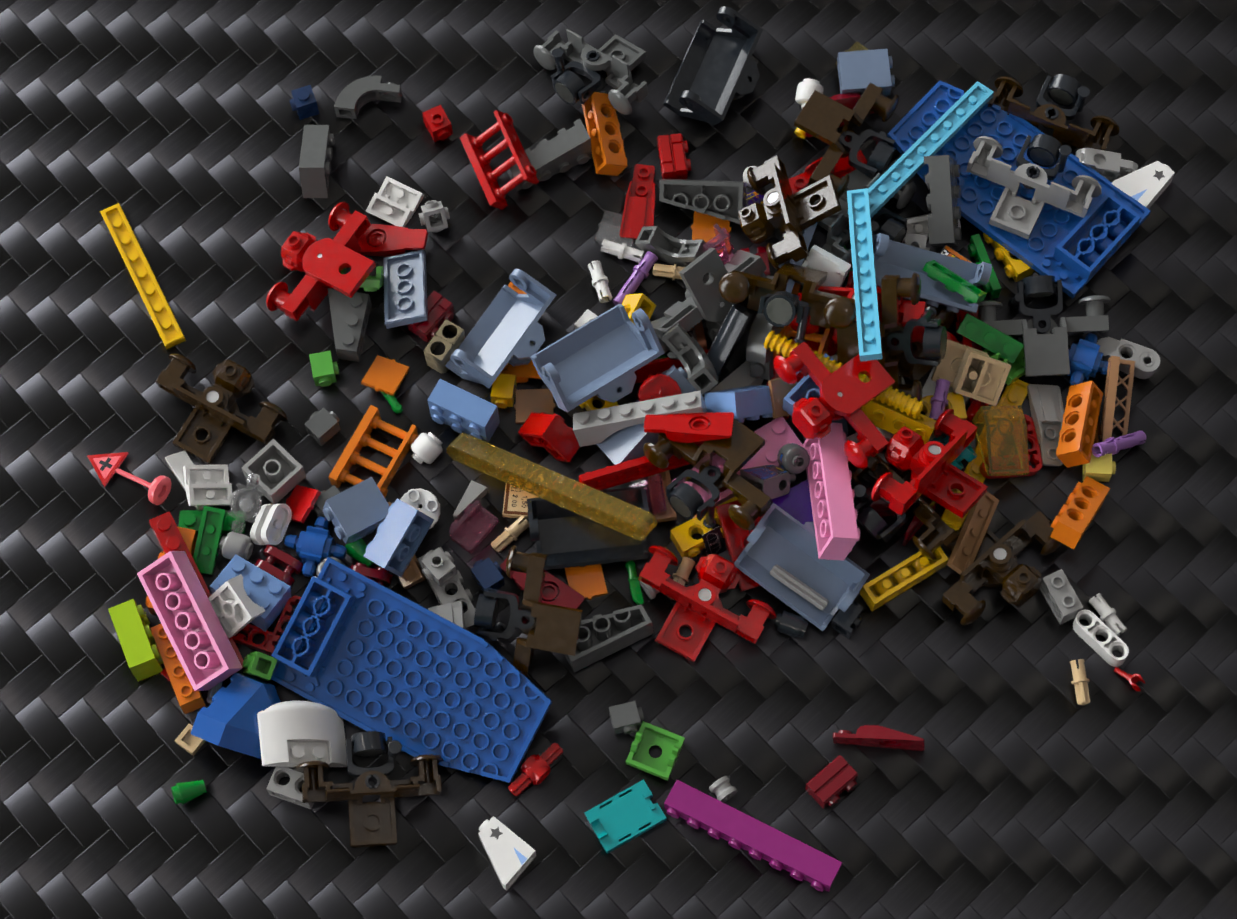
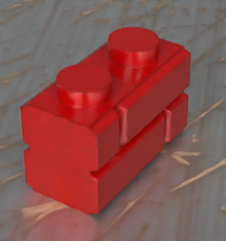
M681 133L671 134L670 136H658L657 146L662 179L686 180L688 178V171H691L690 159H686L685 153H688L687 140L683 141Z

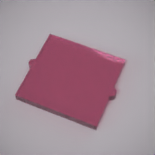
M661 474L649 478L644 477L643 480L630 485V487L645 486L650 518L667 510Z

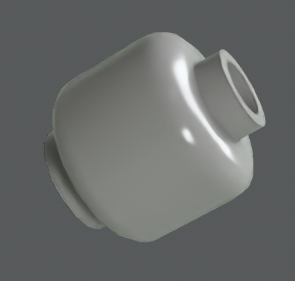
M231 531L227 536H223L219 543V548L222 549V556L229 560L235 554L248 560L254 547L249 536L235 531Z

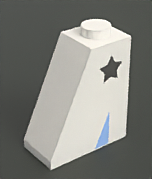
M1156 161L1114 180L1111 184L1149 209L1172 182L1175 172L1168 165Z
M493 816L490 820L486 819L481 824L478 834L502 887L507 891L536 857V851Z

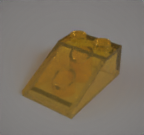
M1021 405L981 406L972 422L978 427L976 437L987 476L1028 475L1027 424Z

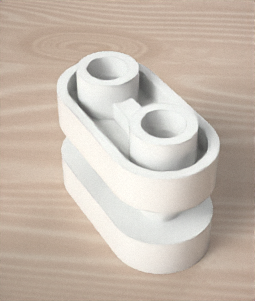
M287 504L262 505L250 530L252 542L256 545L279 544L292 518L290 507Z

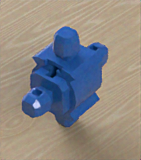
M1087 334L1084 340L1080 339L1078 344L1072 343L1071 349H1068L1070 385L1080 384L1083 381L1088 382L1089 376L1095 378L1097 371L1101 372L1100 374L1107 375L1108 361L1105 360L1104 362L1101 360L1104 353L1099 352L1101 345L1096 344L1098 339L1095 334Z
M319 516L314 524L315 527L307 526L306 532L301 531L299 538L297 535H287L285 538V546L296 549L297 555L302 558V572L304 576H314L318 564L326 557L333 556L343 559L346 556L347 549L342 545H335L334 538L329 535V522L326 517Z

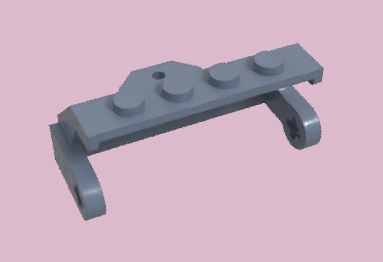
M881 233L872 235L877 288L881 289V279L885 275H900V278H912L913 273L916 272L920 275L922 285L920 299L926 301V305L938 308V305L946 306V311L959 313V310L968 313L977 312L978 304H971L965 301L963 295L958 292L949 291L946 289L945 284L940 281L930 279L927 276L928 273L922 269L927 262L935 260L971 284L980 286L988 283L992 264L986 262L975 264L889 240V235ZM905 297L906 300L911 301L910 297Z
M514 269L509 279L526 294H518L509 286L504 285L445 365L462 379L490 388L507 363L512 366L528 365L531 361L530 357L536 354L544 343L543 327L538 323V320L549 307L556 294L520 269Z
M618 304L530 357L538 375L552 392L560 409L569 412L593 396H598L602 400L614 403L632 392L637 378L635 371L664 354L650 319L644 310L639 308L632 313L634 325L629 319L624 306Z
M772 503L746 539L749 543L734 562L736 568L821 631L827 627L838 609L843 612L848 609L870 576L868 572L847 557L844 561L818 559L814 522H805L803 525L774 503ZM779 565L829 601L824 610L818 609L771 576L770 571L773 566Z

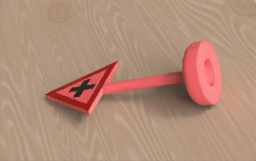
M128 452L87 455L104 487L112 476L117 473L149 488L148 499L152 504L160 505L167 499L172 485L169 477L164 475L158 476L150 483L119 469L129 454Z

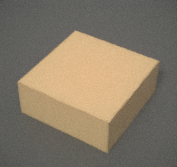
M189 723L176 738L175 742L194 756L206 740L191 735L193 726Z

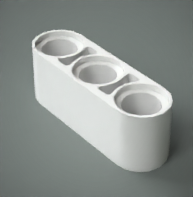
M1090 610L1079 611L1073 622V630L1109 665L1114 667L1121 666L1129 654L1128 646ZM1079 620H1087L1089 622V626L1081 625ZM1096 635L1104 636L1106 641H1098ZM1112 651H1119L1122 654V657H1115L1112 654Z

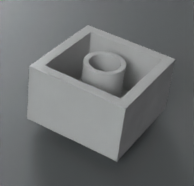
M274 439L242 467L245 478L272 504H277L306 477L303 466Z

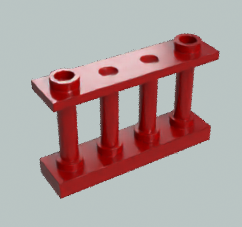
M496 110L493 113L497 123L478 137L465 133L460 137V140L489 205L502 210L508 206L505 200L508 192L524 180L533 184H537L539 181L536 176L537 172L531 165L515 131L513 119L509 114ZM502 130L505 139L485 154L482 149L483 143ZM509 147L513 156L492 171L490 160ZM517 164L521 173L500 188L497 182L498 177Z

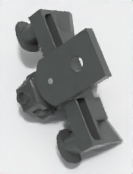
M711 247L679 272L687 287L685 292L686 300L676 302L664 312L665 317L651 321L655 333L661 339L662 335L678 323L687 332L694 328V325L700 323V320L705 319L708 328L707 335L711 342H714L733 303L726 301L719 292L721 278L733 270L772 280L774 276L765 275L764 271L767 267L761 256L737 250L731 260L724 265L716 249ZM706 273H709V280L704 283L703 277ZM669 348L670 352L667 356L670 359L677 360L678 357Z

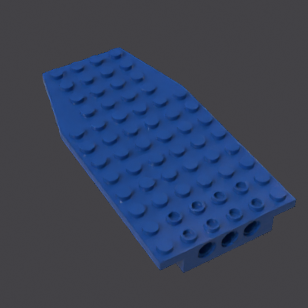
M939 80L888 133L887 137L895 140L894 146L900 154L903 155L965 94L964 91ZM986 103L934 156L950 155L960 165L961 174L960 177H957V185H960L961 197L958 198L957 206L961 207V216L1040 275L1055 276V282L1062 280V291L1073 299L1144 222L1151 211L1111 184L1112 182L1097 171L1081 164L1079 158L1071 153L1068 155L1064 171L1062 173L1058 172L1054 180H1047V184L1050 185L1051 182L1075 191L1072 186V180L1076 176L1086 175L1096 179L1102 187V192L1099 196L1092 197L1090 207L1084 218L1045 203L1029 239L990 225V218L1005 186L966 171L968 162L973 152L976 151L973 142L981 136L997 140L1003 148V154L1001 157L994 159L1011 165V170L1015 171L1018 168L1016 166L1017 158L1027 136H1031L1032 141L1035 135L1044 133L1025 119L1013 114L1007 115V112L1001 110L1000 106L993 104L992 108H990ZM1026 151L1024 158L1031 164H1035L1028 158ZM925 164L917 172L924 182L925 175L929 173L928 164ZM1056 164L1053 167H1040L1045 169H1053L1055 168ZM1020 183L1016 196L1032 201L1035 188L1027 189Z
M330 557L327 558L318 577L312 576L271 655L278 659L271 680L312 702L331 707L337 712L338 716L367 732L378 731L385 733L386 741L387 737L392 736V741H399L402 745L401 750L413 757L425 754L440 755L444 761H440L437 763L438 765L509 783L512 782L553 702L485 639Z

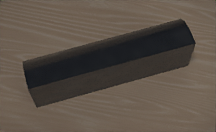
M733 303L707 353L717 373L718 381L754 314L753 311L738 303Z

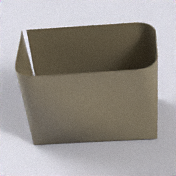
M447 319L444 321L424 349L426 363L429 367L439 373H446L449 370L445 365L450 360L453 352L464 341V329ZM447 327L450 332L456 334L454 338L448 339L444 337ZM439 342H442L446 348L445 352L441 355H434L432 353Z

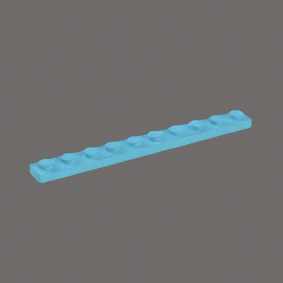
M977 81L868 188L871 218L925 165L924 156H934L993 97L994 92Z
M868 188L847 191L859 357L860 362L883 359L869 191Z

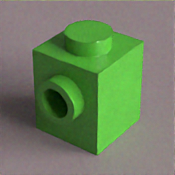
M331 351L309 354L315 385L326 387L337 382L336 374H339L337 361L333 362Z
M258 651L250 652V655L247 654L243 661V673L263 681L270 680L278 659Z

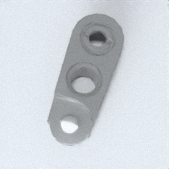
M1081 148L1075 154L1081 164L1091 167L1110 182L1138 170V164L1121 159V153Z
M1105 337L1097 342L1098 345H1101L1099 352L1104 353L1102 356L1104 362L1105 360L1108 361L1111 356L1135 361L1134 376L1139 379L1150 378L1159 368L1160 357L1153 349L1122 338L1119 341L1111 337ZM1121 354H1127L1130 358H1124ZM1119 365V370L1129 375V366Z

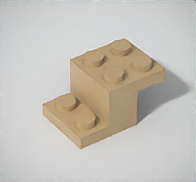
M947 339L945 357L935 367L931 380L935 382L937 379L948 380L950 382L949 387H952L954 392L996 406L1011 369V364L991 358L986 352Z

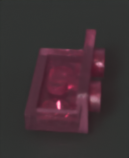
M716 223L713 225L716 236L703 244V249L705 252L711 247L715 248L725 265L733 257L732 250L734 247L729 241L731 236L725 228L721 229Z
M476 500L465 508L464 515L459 520L456 519L449 528L450 537L463 549L472 554L498 524L499 519L483 508L479 500Z

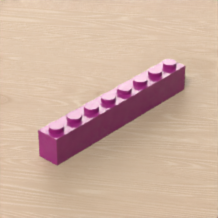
M676 780L664 803V809L667 810L666 813L676 819L681 817L687 820V824L695 829L701 827L707 830V834L715 839H720L721 837L729 841L728 844L737 850L742 848L748 851L751 857L757 860L762 858L770 862L769 865L776 870L781 871L784 869L790 872V876L796 880L802 881L804 879L810 882L811 886L818 891L823 892L826 890L829 892L841 868V861L679 780Z

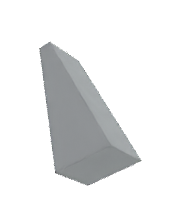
M471 480L453 514L454 520L459 521L488 493L486 486Z

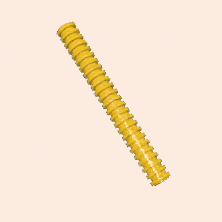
M772 330L765 339L764 348H770V351H776L778 355L783 354L782 356L786 358L789 357L792 349L800 345V343H793L794 340H787L786 336L781 337L779 333L776 335L775 331ZM818 351L813 352L830 373L843 366L841 362L839 364L836 363L835 359L832 361L828 356L825 358L822 353L819 355ZM858 375L860 381L864 383L869 382L867 375ZM892 386L875 398L876 401L881 400L882 404L887 403L888 407L894 406L895 410L900 409L901 413L906 412L907 416L913 415L914 419L919 417L924 406V401L921 400L919 402L916 397L912 399L911 395L908 394L906 396L903 391L900 393L898 389L893 390Z

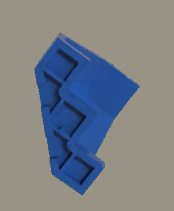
M236 672L230 678L231 683L226 688L221 687L212 697L211 705L208 708L203 707L198 712L190 734L217 746L261 759L257 713L281 701L274 685L250 675Z

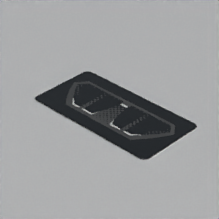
M720 526L702 535L707 555H718L726 551Z

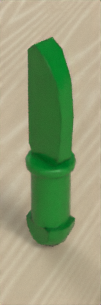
M381 392L385 400L389 402L393 412L396 414L402 413L403 407L397 401L395 394L392 396Z
M631 560L625 564L629 576L628 581L630 582L631 595L637 605H643L644 601L635 568L636 564Z

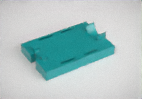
M644 779L584 812L586 819L607 854L667 820L659 804H653L650 800L653 794Z

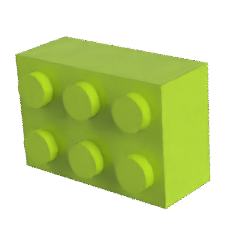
M134 599L109 608L108 610L128 666L137 681L163 671L161 666L163 661L149 626L150 621L142 605L137 606Z

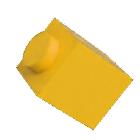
M500 373L492 384L491 403L499 408L513 407L517 386L516 375Z

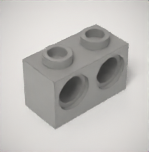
M1058 570L1042 578L1040 590L1059 624L1061 625L1074 619L1078 612L1083 609V605L1063 570Z
M276 766L266 788L269 795L312 809L314 802L302 803L300 788L302 783H304V773L296 771V767ZM281 778H290L288 784L279 785V781Z

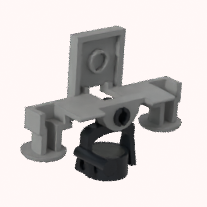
M1038 134L1034 136L1032 141L1031 136H1027L1017 158L1016 166L1018 168L1015 171L1011 170V165L994 159L1001 157L1003 154V148L997 140L981 136L973 142L976 151L973 152L966 171L1005 186L989 224L1025 239H1029L1045 203L1084 218L1090 207L1092 197H1097L1102 192L1099 182L1086 175L1076 176L1072 180V186L1075 191L1051 182L1050 185L1047 184V180H1054L1058 172L1062 173L1064 171L1068 155L1072 153L1070 146L1061 145L1056 138L1050 135ZM1026 151L1028 158L1035 164H1031L1024 158ZM1056 164L1055 168L1053 169H1045L1040 167H1053ZM1020 183L1027 189L1035 188L1032 201L1016 196Z

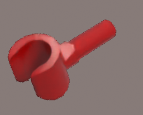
M1118 667L1114 669L1115 673L1129 681L1135 691L1141 690L1136 685L1137 682L1141 681L1145 684L1141 675L1137 673L1131 675Z

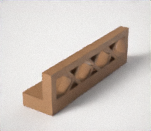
M1111 356L1108 359L1101 421L1102 435H1100L1099 442H1104L1107 438L1112 437V429L1116 426L1121 431L1122 436L1128 433L1135 361L1123 360L1118 356ZM1119 365L1129 366V375L1124 379L1118 375ZM1120 384L1127 390L1126 396L1122 400H1119L1116 396L1117 386ZM1119 405L1124 411V418L1117 422L1114 418V410Z

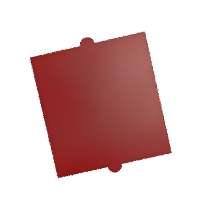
M296 485L290 497L286 500V504L292 511L291 520L304 523L310 511L314 509V504L321 492L316 489Z

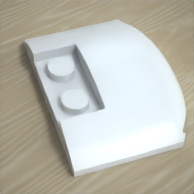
M285 701L276 703L257 713L262 766L296 767L298 764L307 761H323L330 767H347L343 718L338 716L337 712L331 707L310 701Z

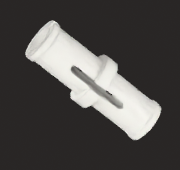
M607 239L603 240V247L600 250L601 252L618 256V259L622 260L625 258L638 263L643 259L642 256H644L645 252L628 247L626 243L619 244Z
M598 260L592 261L588 264L593 279L592 286L596 288L600 303H607L613 298L608 287V277L604 275L601 262Z
M1101 593L1096 594V598L1093 596L1089 603L1092 604L1100 615L1099 619L1105 622L1117 636L1120 635L1119 633H1124L1127 628L1115 614L1116 610L1108 605Z

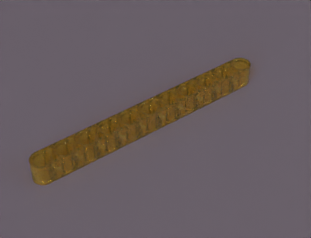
M460 433L447 447L448 455L459 463L636 540H644L657 525L656 518L648 511L466 433Z

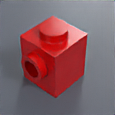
M441 104L422 113L424 124L434 142L444 140L453 134L452 124Z

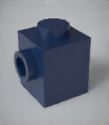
M311 85L291 91L293 99L289 101L293 112L297 111L300 120L319 114Z
M489 557L485 560L477 561L472 566L473 568L470 569L473 579L483 593L486 588L498 590L505 585L504 578L501 575L503 573L501 567L497 562L493 563Z

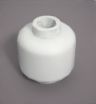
M807 78L797 85L795 101L801 105V109L806 105L814 90L823 94L824 88L818 80Z
M423 432L411 444L410 448L414 452L411 456L420 464L423 461L431 464L442 453V442L431 432L428 434Z

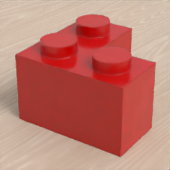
M531 412L518 431L531 446L544 447L557 461L570 462L580 447L573 428L568 427L564 423L565 420L555 413L552 415L544 412Z

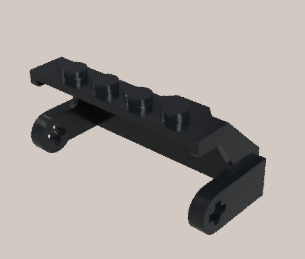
M726 6L720 7L716 17L730 29L716 28L706 20L700 21L663 103L665 107L679 116L708 122L712 126L724 120L732 100L740 99L744 95L753 92L760 76L756 61L751 59V56L763 29L734 9Z
M575 483L564 490V495L527 499L531 542L536 541L537 553L548 555L544 570L576 566L584 567L621 561L629 562L631 560L649 558L645 529H650L651 525L645 486L611 490L607 488L581 496L578 490L579 483Z

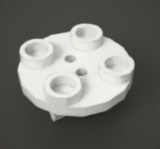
M420 488L410 489L402 496L401 501L434 519L429 529L437 523L440 516V504L434 494Z

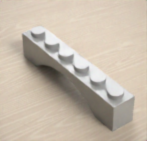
M701 390L575 413L573 414V431L579 446H588L602 443L607 437L626 427L644 424L646 415L707 412V407Z

